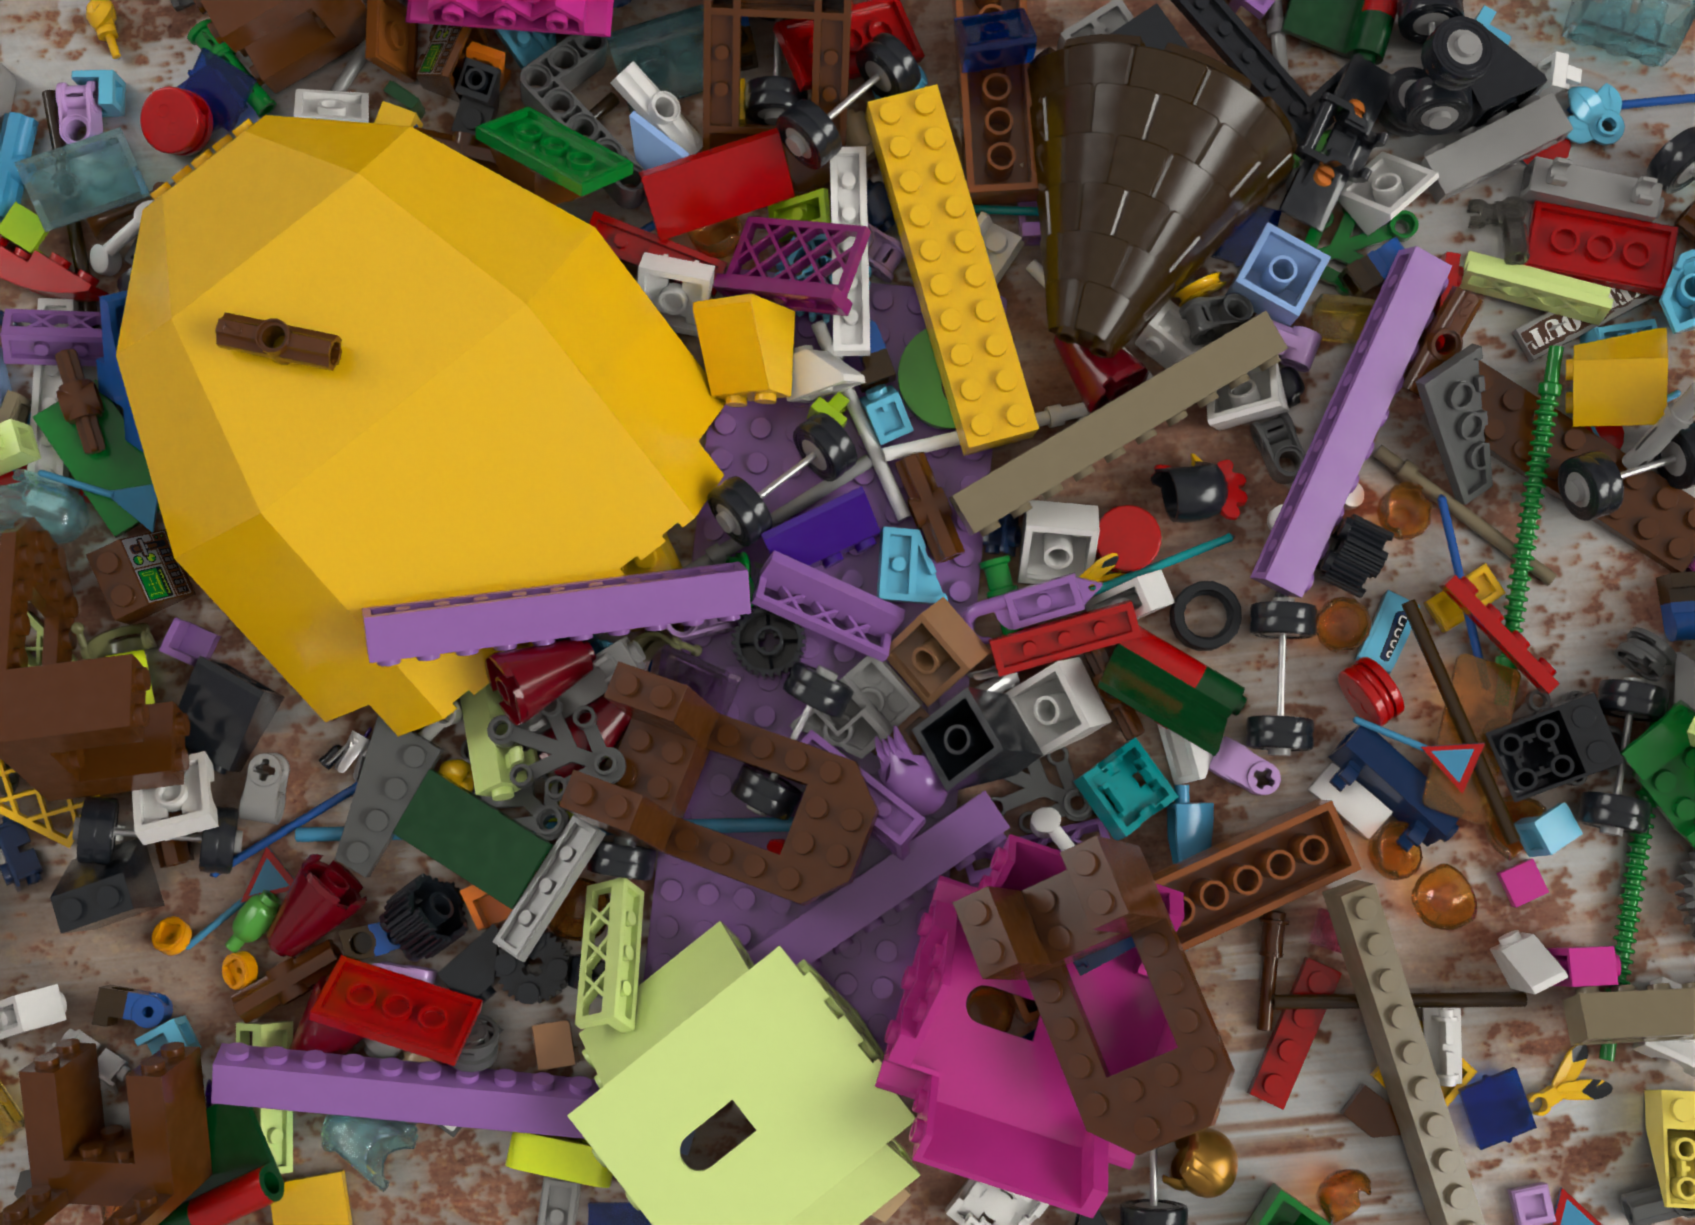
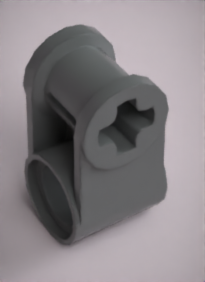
M1236 293L1194 298L1183 304L1179 309L1181 318L1186 319L1192 332L1190 339L1194 345H1202L1217 340L1249 321L1254 311L1250 300Z
M1288 412L1279 414L1278 417L1261 424L1257 421L1251 423L1250 432L1256 448L1261 453L1272 480L1280 484L1293 482L1306 454L1303 451L1294 423ZM1285 457L1292 460L1295 464V471L1288 472L1283 470L1279 459Z

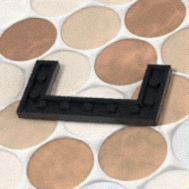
M1170 0L1229 67L1251 80V92L1258 97L1270 96L1277 103L1293 128L1297 144H1302L1321 105L1319 102L1321 94L1323 92L1334 94L1348 63L1309 97L1224 0ZM1331 115L1325 130L1335 122L1334 116Z

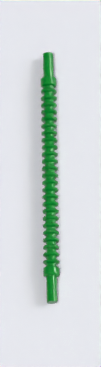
M1549 346L1544 380L1538 384L1537 394L1541 396V399L1537 400L1536 404L1540 405V408L1534 411V414L1538 415V419L1532 422L1536 426V430L1531 432L1535 439L1529 442L1533 446V450L1528 452L1532 459L1526 462L1530 470L1524 473L1528 477V482L1523 483L1527 490L1521 493V496L1525 497V502L1520 503V507H1523V512L1518 514L1522 521L1516 525L1520 528V533L1515 534L1519 541L1513 545L1517 549V553L1512 554L1515 564L1510 565L1514 572L1508 576L1509 579H1512V584L1507 585L1511 592L1510 595L1505 596L1509 600V604L1503 607L1507 610V615H1503L1504 620H1506L1504 626L1510 632L1517 630L1519 633L1524 632V629L1520 628V623L1525 622V618H1522V612L1527 611V608L1523 607V603L1529 600L1525 597V592L1530 591L1526 583L1532 580L1528 576V572L1533 571L1530 561L1535 560V557L1531 556V552L1537 549L1533 545V541L1538 540V536L1534 532L1540 529V526L1536 525V521L1542 518L1541 515H1538V510L1543 509V505L1539 504V501L1545 498L1541 494V490L1546 488V485L1543 484V479L1548 478L1544 470L1550 467L1546 463V459L1551 457L1547 450L1553 447L1549 439L1555 436L1551 432V428L1555 427L1556 423L1552 422V419L1558 416V413L1554 412V407L1559 406L1556 397H1560L1562 392V385L1559 384L1564 351L1562 346ZM1501 652L1500 655L1495 657L1494 667L1498 669L1492 705L1507 707L1513 671L1518 669Z
M1668 698V703H1667V705H1666V707H1667L1666 713L1668 712V705H1669V699H1670V698ZM1650 722V727L1653 726L1656 722ZM1642 787L1640 790H1636L1635 794L1639 796V799L1651 803L1649 827L1646 834L1629 833L1633 837L1632 842L1627 843L1631 847V852L1626 853L1630 860L1624 863V866L1628 868V872L1623 873L1626 883L1621 884V887L1625 888V892L1619 895L1623 899V904H1618V908L1622 909V912L1616 915V918L1620 920V924L1615 925L1618 935L1613 936V939L1617 940L1614 948L1621 961V974L1618 976V985H1610V987L1605 988L1606 992H1611V988L1615 986L1631 984L1627 980V975L1632 974V971L1628 970V966L1634 963L1630 959V954H1635V950L1631 949V946L1637 943V940L1633 938V934L1639 931L1635 928V923L1640 922L1636 914L1642 911L1638 907V902L1643 901L1639 893L1645 890L1641 886V882L1646 881V877L1642 873L1648 870V867L1644 865V861L1650 859L1646 855V850L1651 849L1647 841L1653 838L1649 834V830L1654 829V825L1650 824V821L1656 818V815L1652 813V809L1657 808ZM1601 1044L1599 1059L1614 1062L1617 1044Z

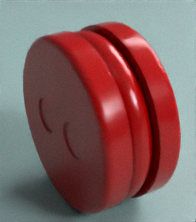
M162 87L152 92L142 106L140 115L141 129L147 142L156 150L179 156H190L201 151L210 140L213 131L212 112L207 102L197 93L177 87Z
M1122 505L1109 510L1099 520L1100 533L1095 557L1099 560L1108 554L1117 553L1119 559L1110 570L1111 572L1127 574L1141 570L1148 566L1158 555L1162 540L1161 530L1155 518L1148 511L1133 505Z
M1362 657L1339 673L1338 682L1342 693L1360 718L1379 726H1384L1389 720L1396 718L1404 712V700L1397 685L1385 669L1375 660L1369 657Z

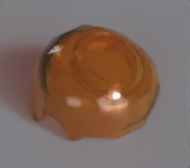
M736 216L687 232L698 252L710 258H725L735 252L743 231V224L739 217Z
M1408 481L1394 485L1387 490L1378 502L1376 511L1379 523L1382 528L1395 534L1393 538L1397 540L1408 541L1424 534L1431 524L1433 504L1423 496V487L1421 485Z
M1337 597L1328 600L1317 611L1316 634L1319 642L1332 652L1355 650L1370 635L1372 621L1366 606L1355 598Z
M1390 821L1371 836L1367 844V857L1371 865L1379 874L1389 880L1398 881L1409 878L1419 870L1423 859L1421 845L1417 847L1413 845L1406 852L1396 843L1398 837L1409 826V823L1405 821Z
M982 985L974 988L966 999L967 1013L972 1020L1006 1033L1010 1030L1016 1010L1009 998L1008 992Z
M1341 1169L1330 1173L1323 1180L1317 1190L1316 1198L1319 1208L1328 1222L1331 1224L1337 1223L1356 1212L1361 1206L1359 1199L1361 1191L1371 1195V1181L1366 1173L1358 1169Z

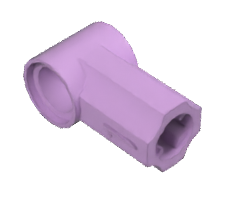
M1272 320L1288 349L1278 354L1281 359L1280 363L1284 366L1295 368L1300 372H1308L1321 343L1322 336L1310 328L1303 326L1289 327Z

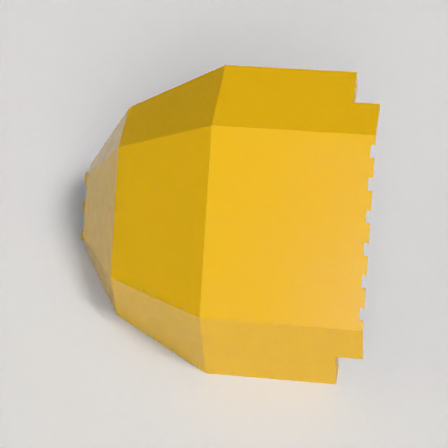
M265 115L253 124L248 118L232 130V133L236 136L234 139L229 133L212 145V148L216 151L215 153L209 148L192 160L193 170L189 165H186L171 178L175 184L172 187L166 181L150 194L154 201L142 211L116 358L174 559L324 722L370 705L399 737L445 719L457 709L453 702L468 690L475 695L488 685L489 680L486 674L485 659L493 653L501 651L495 650L494 647L479 649L477 654L470 656H458L455 652L440 654V658L431 661H418L416 657L401 659L399 664L393 666H379L377 662L369 663L362 608L625 575L621 568L635 556L642 561L666 542L662 535L675 524L679 523L683 528L691 522L708 500V494L717 487L724 477L722 471L699 443V440L722 410L726 400L711 396L705 371L594 226L411 126ZM225 312L261 320L277 318L290 326L338 335L342 339V355L339 365H336L333 371L296 363L281 365L274 362L271 358L220 348L216 344L215 333L218 319L222 318ZM285 336L278 337L273 344V348L280 346ZM532 642L517 644V648L532 646L533 644Z

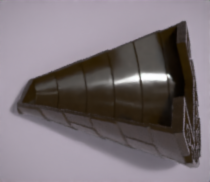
M1097 34L1067 39L1063 49L1056 51L1051 47L1044 49L1029 63L1027 72L1032 100L1030 115L1039 194L1036 197L1042 238L1040 246L1045 280L1048 331L1056 334V337L1065 343H1076L1088 348L1097 357L1113 358L1143 328L1144 323L1174 296L1175 292L1201 269L1205 261L1223 246L1235 231L1288 180L1295 164L1293 154L1295 153L1297 142L1288 118L1270 96L1258 97L1251 92V80L1224 63L1195 50L1169 42L1165 49L1161 50L1145 46L1141 36Z

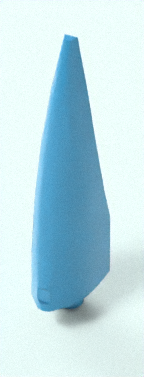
M1183 784L1175 785V792L1179 797L1175 800V803H1170L1167 806V834L1173 864L1212 847L1214 803L1190 802L1189 785Z

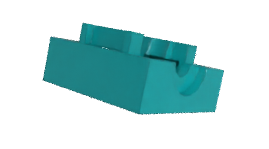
M1133 738L1073 781L1113 839L1117 841L1127 837L1139 828L1144 821L1179 797L1137 738ZM1136 772L1140 773L1146 782L1141 787L1137 780L1132 777ZM1105 795H1108L1109 799L1114 803L1115 807L1111 805V803L1108 801Z

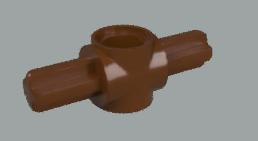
M75 349L61 350L55 354L56 363L63 382L59 386V390L56 391L61 411L66 422L76 424L84 452L86 454L100 453L106 449V444L98 421L102 417V413H104L98 388L94 381L85 379L77 351Z
M1105 648L1083 653L1094 675L1091 681L1107 712L1112 711L1124 738L1132 740L1142 735L1145 729L1135 709L1119 699L1108 697L1102 689L1097 687L1109 661Z

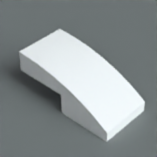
M1330 763L1307 790L1319 800H1332L1338 815L1364 839H1370L1393 812L1356 780L1350 786L1346 785L1339 792L1329 781L1340 768L1334 763Z

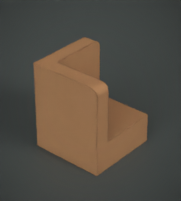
M569 1020L549 1023L539 1022L532 1026L538 1071L576 1065L581 1061L579 1047L574 1046Z

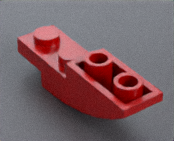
M0 235L1 279L49 298L91 302L100 301L99 297L109 295V293L97 287L100 282L99 279L82 269L76 274L69 269L72 263L62 256L52 252L48 257L36 250L33 254H30L19 247H16L15 251L6 247L9 240Z

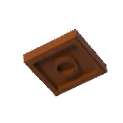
M367 0L365 59L404 83L416 82L415 67L418 49V23L405 22L407 7L397 0Z

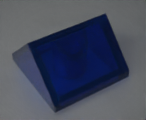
M1024 8L953 19L962 73L1026 64L1034 59L1037 35Z

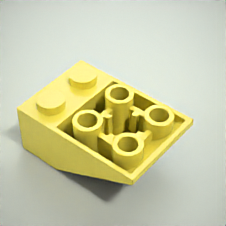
M1644 1090L1646 1132L1664 1207L1695 1209V1091Z

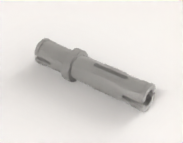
M1695 382L1690 385L1687 391L1675 403L1672 402L1666 406L1664 415L1623 456L1622 463L1628 470L1650 463L1681 429H1687L1693 423V417L1695 416Z

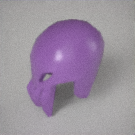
M895 725L893 726L894 739L888 735V742L882 739L881 743L876 736V751L881 764L878 774L882 785L922 816L936 813L945 803L948 792L945 790L926 754L924 756L914 755ZM901 760L911 761L915 765L908 766Z

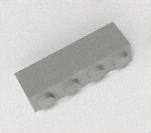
M1553 92L1542 98L1538 94L1533 95L1518 105L1520 109L1508 114L1507 110H1504L1487 120V126L1476 130L1475 126L1470 127L1455 137L1456 142L1446 147L1444 143H1439L1424 152L1425 158L1419 165L1439 173V179L1428 187L1436 204L1563 141L1573 130V127Z

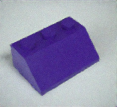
M861 486L763 532L761 536L769 556L775 550L810 567L815 568L823 564L824 568L827 569L844 560L842 555L853 549H856L857 553H861L874 547L877 544L875 539L880 537L881 531L865 491Z

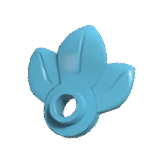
M1606 83L1598 92L1586 86L1571 87L1568 90V101L1573 115L1567 118L1573 130L1566 136V139L1576 144L1593 141L1596 144L1607 146L1616 143L1622 137L1625 130L1624 120L1619 115L1622 99L1613 86ZM1602 122H1608L1612 126V131L1604 130Z

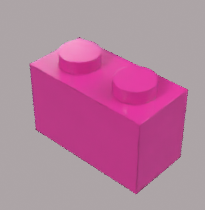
M1614 946L1546 948L1568 975V978L1553 986L1618 985V976L1621 974V961L1618 954L1615 953Z

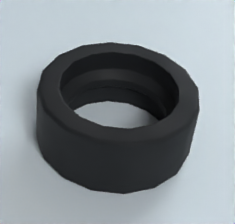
M1199 581L1183 589L1174 599L1175 603L1172 604L1170 609V626L1175 637L1186 647L1197 651H1212L1229 643L1238 633L1242 622L1241 605L1236 595L1225 585L1214 581ZM1200 595H1209L1217 598L1226 610L1227 621L1224 628L1219 634L1212 637L1195 635L1188 629L1185 623L1184 612L1187 604L1193 598Z

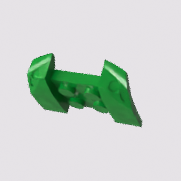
M1679 700L1660 720L1624 748L1620 754L1632 768L1633 774L1631 775L1673 829L1679 832L1695 849V747L1690 745L1687 730L1695 716V710L1684 701Z

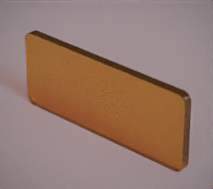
M1461 654L1456 658L1451 682L1478 743H1485L1482 752L1497 783L1500 768L1485 733L1511 723L1521 674L1516 669L1469 654ZM1444 706L1435 745L1462 744L1448 710ZM1431 760L1422 798L1424 806L1475 824L1485 823L1489 817L1490 806L1474 770L1462 794L1434 761Z

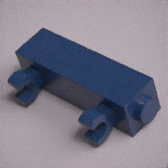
M1358 725L1346 733L1328 756L1340 767L1329 783L1341 792L1346 785L1350 786L1356 780L1393 812L1391 815L1407 828L1396 840V843L1404 851L1408 852L1413 845L1417 847L1421 843L1428 847L1439 840L1446 842L1459 829L1456 822L1464 813V810L1377 732Z

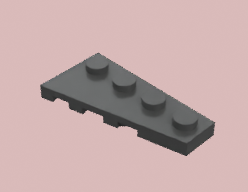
M1473 343L1415 381L1454 497L1464 505L1493 486L1490 443L1485 442L1484 429L1488 425L1487 411L1482 409L1481 392L1485 391V379L1483 375L1479 374L1478 360L1483 359L1482 346Z
M378 715L335 860L365 878L371 876L395 835L392 832L428 770L434 769L444 749L414 731L398 737Z

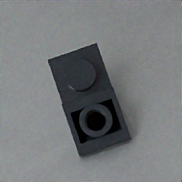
M466 57L455 92L462 96L451 128L452 132L461 131L476 136L477 126L496 119L499 108L501 70L499 68Z

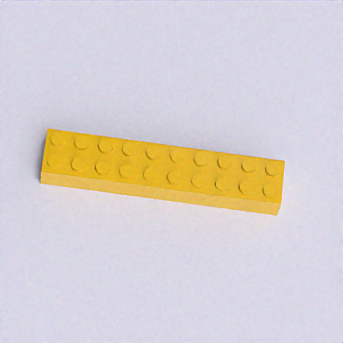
M938 85L867 102L865 120L963 455L966 456L1033 438L1039 430V426Z

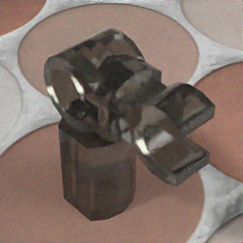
M1517 196L1507 197L1503 201H1494L1493 204H1488L1481 199H1473L1468 202L1467 213L1480 214V216H1470L1468 228L1481 229L1487 224H1492L1493 227H1501L1504 262L1507 265H1522L1526 263L1530 258L1527 225L1524 222L1528 212L1527 202Z

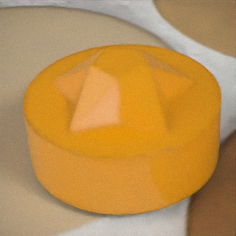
M167 917L154 928L151 938L152 944L165 955H177L190 943L192 930L179 917Z
M239 951L225 957L222 964V975L226 984L234 990H240L256 982L258 966L255 958L249 952Z

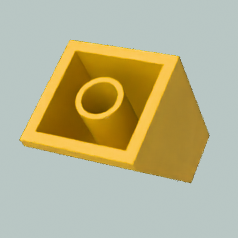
M752 293L693 302V313L711 396L726 400V405L731 407H746L747 401H754L760 404H775L777 398L791 397L795 328L794 310Z
M1656 328L1574 345L1573 359H1566V381L1573 380V392H1566L1565 413H1573V427L1655 425L1664 415V409L1667 406V328Z

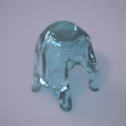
M15 469L13 479L21 482L0 486V540L1 533L6 529L14 528V522L19 518L35 517L41 526L49 531L52 539L57 544L73 542L84 534L89 524L88 506L78 492L53 480L40 477L36 472Z
M327 1114L321 1129V1146L325 1151H336L364 1178L384 1192L390 1183L384 1176V1164L388 1155L403 1149H414L419 1135L417 1134L418 1129L416 1126L404 1121Z

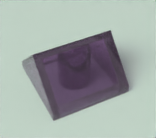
M666 644L662 647L658 675L688 685L716 711L726 716L742 681V677Z

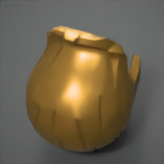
M1208 1127L1174 1141L1178 1152L1172 1160L1169 1177L1164 1174L1162 1175L1163 1183L1175 1190L1189 1191L1203 1198L1218 1197L1234 1184L1238 1171V1156L1235 1147L1222 1132Z

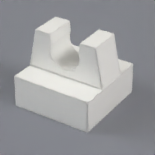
M1556 51L1538 63L1537 69L1544 73L1548 80L1536 93L1540 98L1552 92L1554 95L1558 92H1567L1570 84L1578 85L1581 83L1582 69L1568 65L1569 54Z

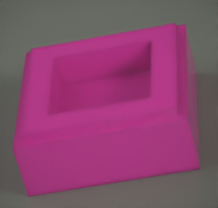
M1529 858L1496 873L1512 907L1517 908L1549 893L1534 859Z

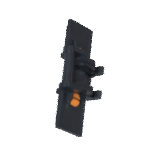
M1357 54L1352 55L1334 94L1329 92L1321 94L1319 98L1321 105L1302 144L1296 146L1294 154L1300 158V165L1278 210L1320 233L1323 232L1347 180L1354 183L1367 182L1372 173L1371 169L1364 168L1372 149L1385 146L1389 138V134L1386 132L1376 133L1371 130L1397 77ZM1332 115L1334 116L1335 124L1320 153L1315 149Z

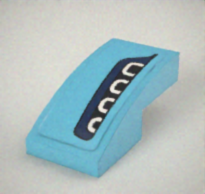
M1390 590L1383 594L1373 622L1364 634L1355 658L1356 660L1362 657H1369L1380 664L1388 674L1391 673L1412 629L1401 606L1410 600Z

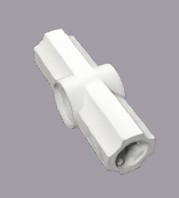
M634 61L610 82L641 117L690 155L696 154L703 147V137L680 113L681 106L676 96L668 91H660Z

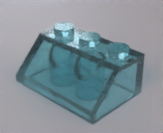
M1572 0L1561 36L1572 39L1578 45H1592L1605 49L1607 53L1614 56H1628L1638 59L1646 66L1663 67L1676 55L1695 19V0Z
M704 4L611 32V37H607L618 75L634 61L660 91L671 92L678 100L703 92ZM627 102V105H628V108H629V111H630V114H631V113H632L633 111H635V110H634V109L632 108V106Z
M121 127L14 162L45 232L150 197L149 190Z

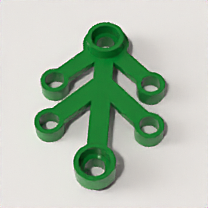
M1343 207L1344 215L1331 244L1318 250L1331 256L1329 261L1335 259L1349 265L1364 256L1356 251L1395 237L1400 242L1409 240L1418 230V219L1412 212L1402 210L1387 225L1380 227L1369 236L1362 233L1349 238L1356 222ZM1331 213L1323 231L1327 230L1333 223V213ZM1395 224H1402L1406 232L1403 234L1398 233L1395 229ZM1310 227L1304 242L1317 249L1323 232L1320 233ZM1326 265L1319 279L1334 285L1340 295L1350 296L1337 277L1340 272Z

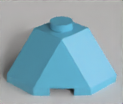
M1695 249L1684 252L1677 257L1659 300L1673 334L1695 330Z

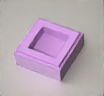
M1540 1182L1507 1189L1515 1225H1542L1556 1222L1547 1183Z

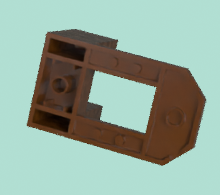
M193 0L202 14L208 13L212 22L208 23L207 26L219 44L225 42L235 53L240 51L245 58L249 56L254 64L249 69L260 86L266 84L275 94L366 40L367 0Z
M704 0L703 151L777 128L776 125L740 124L741 16L814 20L811 101L828 114L848 97L851 16L854 0ZM848 107L832 119L840 134L842 147H846ZM782 142L795 197L818 190L830 180V160L817 170L810 169L800 163Z
M35 517L19 518L14 522V528L6 529L1 533L0 758L48 801L183 785L184 771L189 769V755L185 748V736L190 734L188 715L184 714L174 701L154 704L145 703L146 691L150 690L151 677L148 668L144 667L133 654L72 661V650H75L77 647L76 634L72 633L71 625L74 623V618L79 614V606L70 581L65 551L57 545L49 531L45 530ZM28 601L45 617L42 665L28 667V656L25 650L26 636L30 634L31 630L30 620L27 615Z
M618 661L604 698L631 717L618 749L626 760V771L618 782L611 784L573 770L559 807L603 831L802 906L818 900V897L835 889L839 890L853 882L879 814L878 807L871 796L864 780L865 778L856 761L720 714L688 685ZM710 751L806 785L780 855L683 819Z
M1094 836L1060 852L1067 870L1022 891L987 886L953 902L982 979L1027 980L1087 1132L1136 1155H1142L1215 1125L1221 1110L1219 1107L1227 1087L1230 1086L1235 1069L1140 846ZM1132 936L1178 1048L1111 1076L1066 965Z
M75 1038L61 1040L56 1043L54 1048L45 1054L35 1057L31 1064L19 1071L32 1187L27 1189L25 1194L3 1209L0 1213V1225H44L68 1204L122 1206L102 1225H158L212 1176L200 1047L184 1046L182 1042L164 1044L160 1047L159 1051L151 1057L142 1060L139 1066L126 1075L131 1129H124L121 1125L105 1127L96 1043H80V1040Z

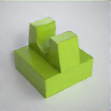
M840 392L829 402H826L819 396L810 406L806 419L815 413L823 412L834 418L844 428L847 418L843 414L850 400Z

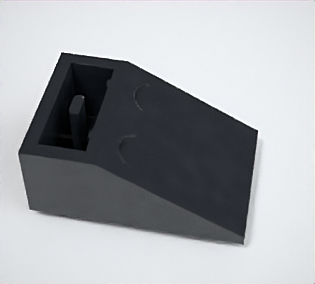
M1588 691L1553 704L1485 733L1514 803L1624 763L1594 692Z

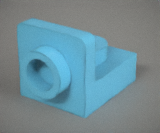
M885 384L874 386L865 392L866 396L859 399L880 445L914 431L899 392L892 385L887 387Z

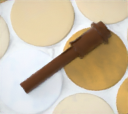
M1270 911L1259 918V921L1263 922L1261 948L1259 951V955L1263 956L1257 1029L1262 1031H1272L1274 1010L1271 1006V997L1275 994L1278 958H1283L1285 925H1289V920H1286V913L1280 911Z

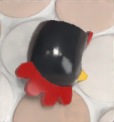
M1191 453V467H1174L1164 464L1154 466L1155 472L1151 475V482L1153 485L1161 488L1166 513L1173 522H1196L1209 519L1218 514L1225 519L1235 521L1240 515L1238 507H1243L1247 502V494L1241 490L1246 484V477L1241 473L1232 472L1234 464L1230 460L1226 459L1214 464L1203 462L1196 454Z

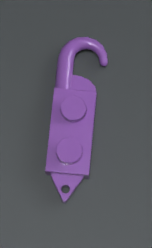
M1074 572L976 602L967 608L962 618L974 631L973 622L977 617L994 612L998 621L1004 627L1016 630L1084 610L1086 608L1085 604L1102 587L1103 583L1077 577ZM1094 584L1096 589L1091 590L1089 585ZM976 634L984 644H989L990 637H982Z

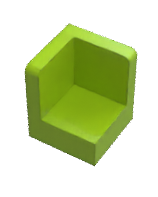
M15 201L0 223V235L30 254H33L35 250L42 253L38 250V247L51 230L52 225Z

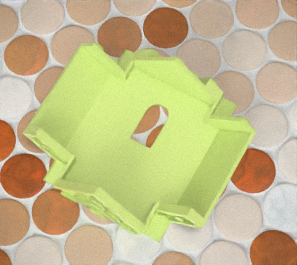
M719 921L638 986L635 1031L621 1033L610 1025L603 1024L585 1028L579 1033L585 1047L582 1050V1054L586 1061L596 1070L597 1075L594 1079L600 1089L567 1116L592 1147V1153L596 1160L603 1167H607L624 1188L626 1197L636 1210H641L652 1225H859L921 1176L905 1148L894 1139L909 1127L916 1117L900 1098L899 1094L875 1087L884 1058V1052L858 1011L805 959L795 965L780 945L757 964H754L740 939L726 925ZM733 1100L756 1131L709 1168L704 1170L690 1168L681 1157L680 1147L682 1141Z

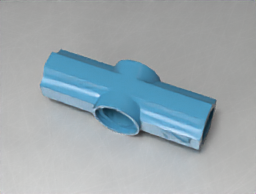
M16 112L4 114L0 131V223L15 201L21 204L24 187L30 186L35 172V165L31 155L39 122L34 118Z

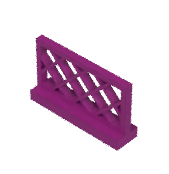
M748 216L727 273H717L713 287L724 297L752 293L791 310L848 316L853 303L847 296L871 231L867 226ZM756 229H766L768 235L753 245L752 240ZM790 231L796 232L798 237L782 248L779 239ZM819 234H825L828 240L811 251L808 242ZM848 237H856L853 246L841 254L837 245ZM774 244L777 252L761 262L758 254ZM803 246L806 255L790 265L787 257ZM833 249L836 258L820 268L816 260ZM753 258L756 267L745 275H741L742 266ZM782 261L785 270L774 278L768 277L767 271ZM812 264L815 273L805 280L799 281L796 274ZM842 267L843 273L839 284H828L825 278Z

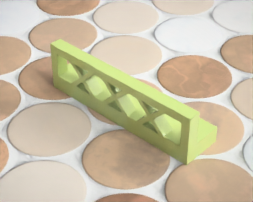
M1470 250L1464 261V274L1459 287L1464 290L1598 326L1611 310L1614 299L1609 298L1610 287Z
M617 878L587 886L575 1025L580 1029L608 1024L621 1033L635 1031L644 891L627 878ZM611 893L610 902L599 912V895ZM606 924L608 926V935L599 946H596L595 935ZM603 958L605 960V970L594 981L592 979V970ZM600 994L603 997L602 1012L589 1015L590 1004Z
M293 1021L236 1023V1042L250 1046L251 1031L252 1046H280L289 1049L293 1040ZM252 1107L280 1173L293 1172V1111Z

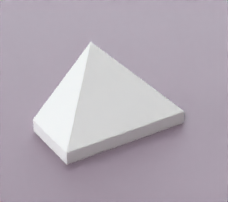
M1157 724L1174 786L1205 779L1213 755L1175 732Z

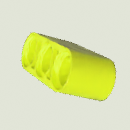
M512 1132L505 1162L507 1167L593 1187H611L613 1174L607 1167H603L596 1160L592 1153V1147L586 1139Z

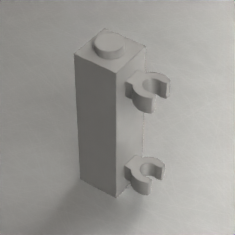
M1536 156L1524 169L1518 199L1520 202L1533 204L1537 200L1648 222L1659 218L1664 207L1665 200L1661 197L1663 185L1657 183L1658 179L1642 175L1638 179L1571 164L1572 160L1556 157L1552 160Z
M626 636L596 654V660L593 661V671L558 697L563 704L562 713L564 718L573 714L578 707L586 706L606 693L618 661L642 670L646 668L643 662L646 656L635 640L630 641ZM553 701L545 707V711H554L557 703ZM541 712L526 723L518 725L522 729L541 734L551 728L548 718L544 717Z

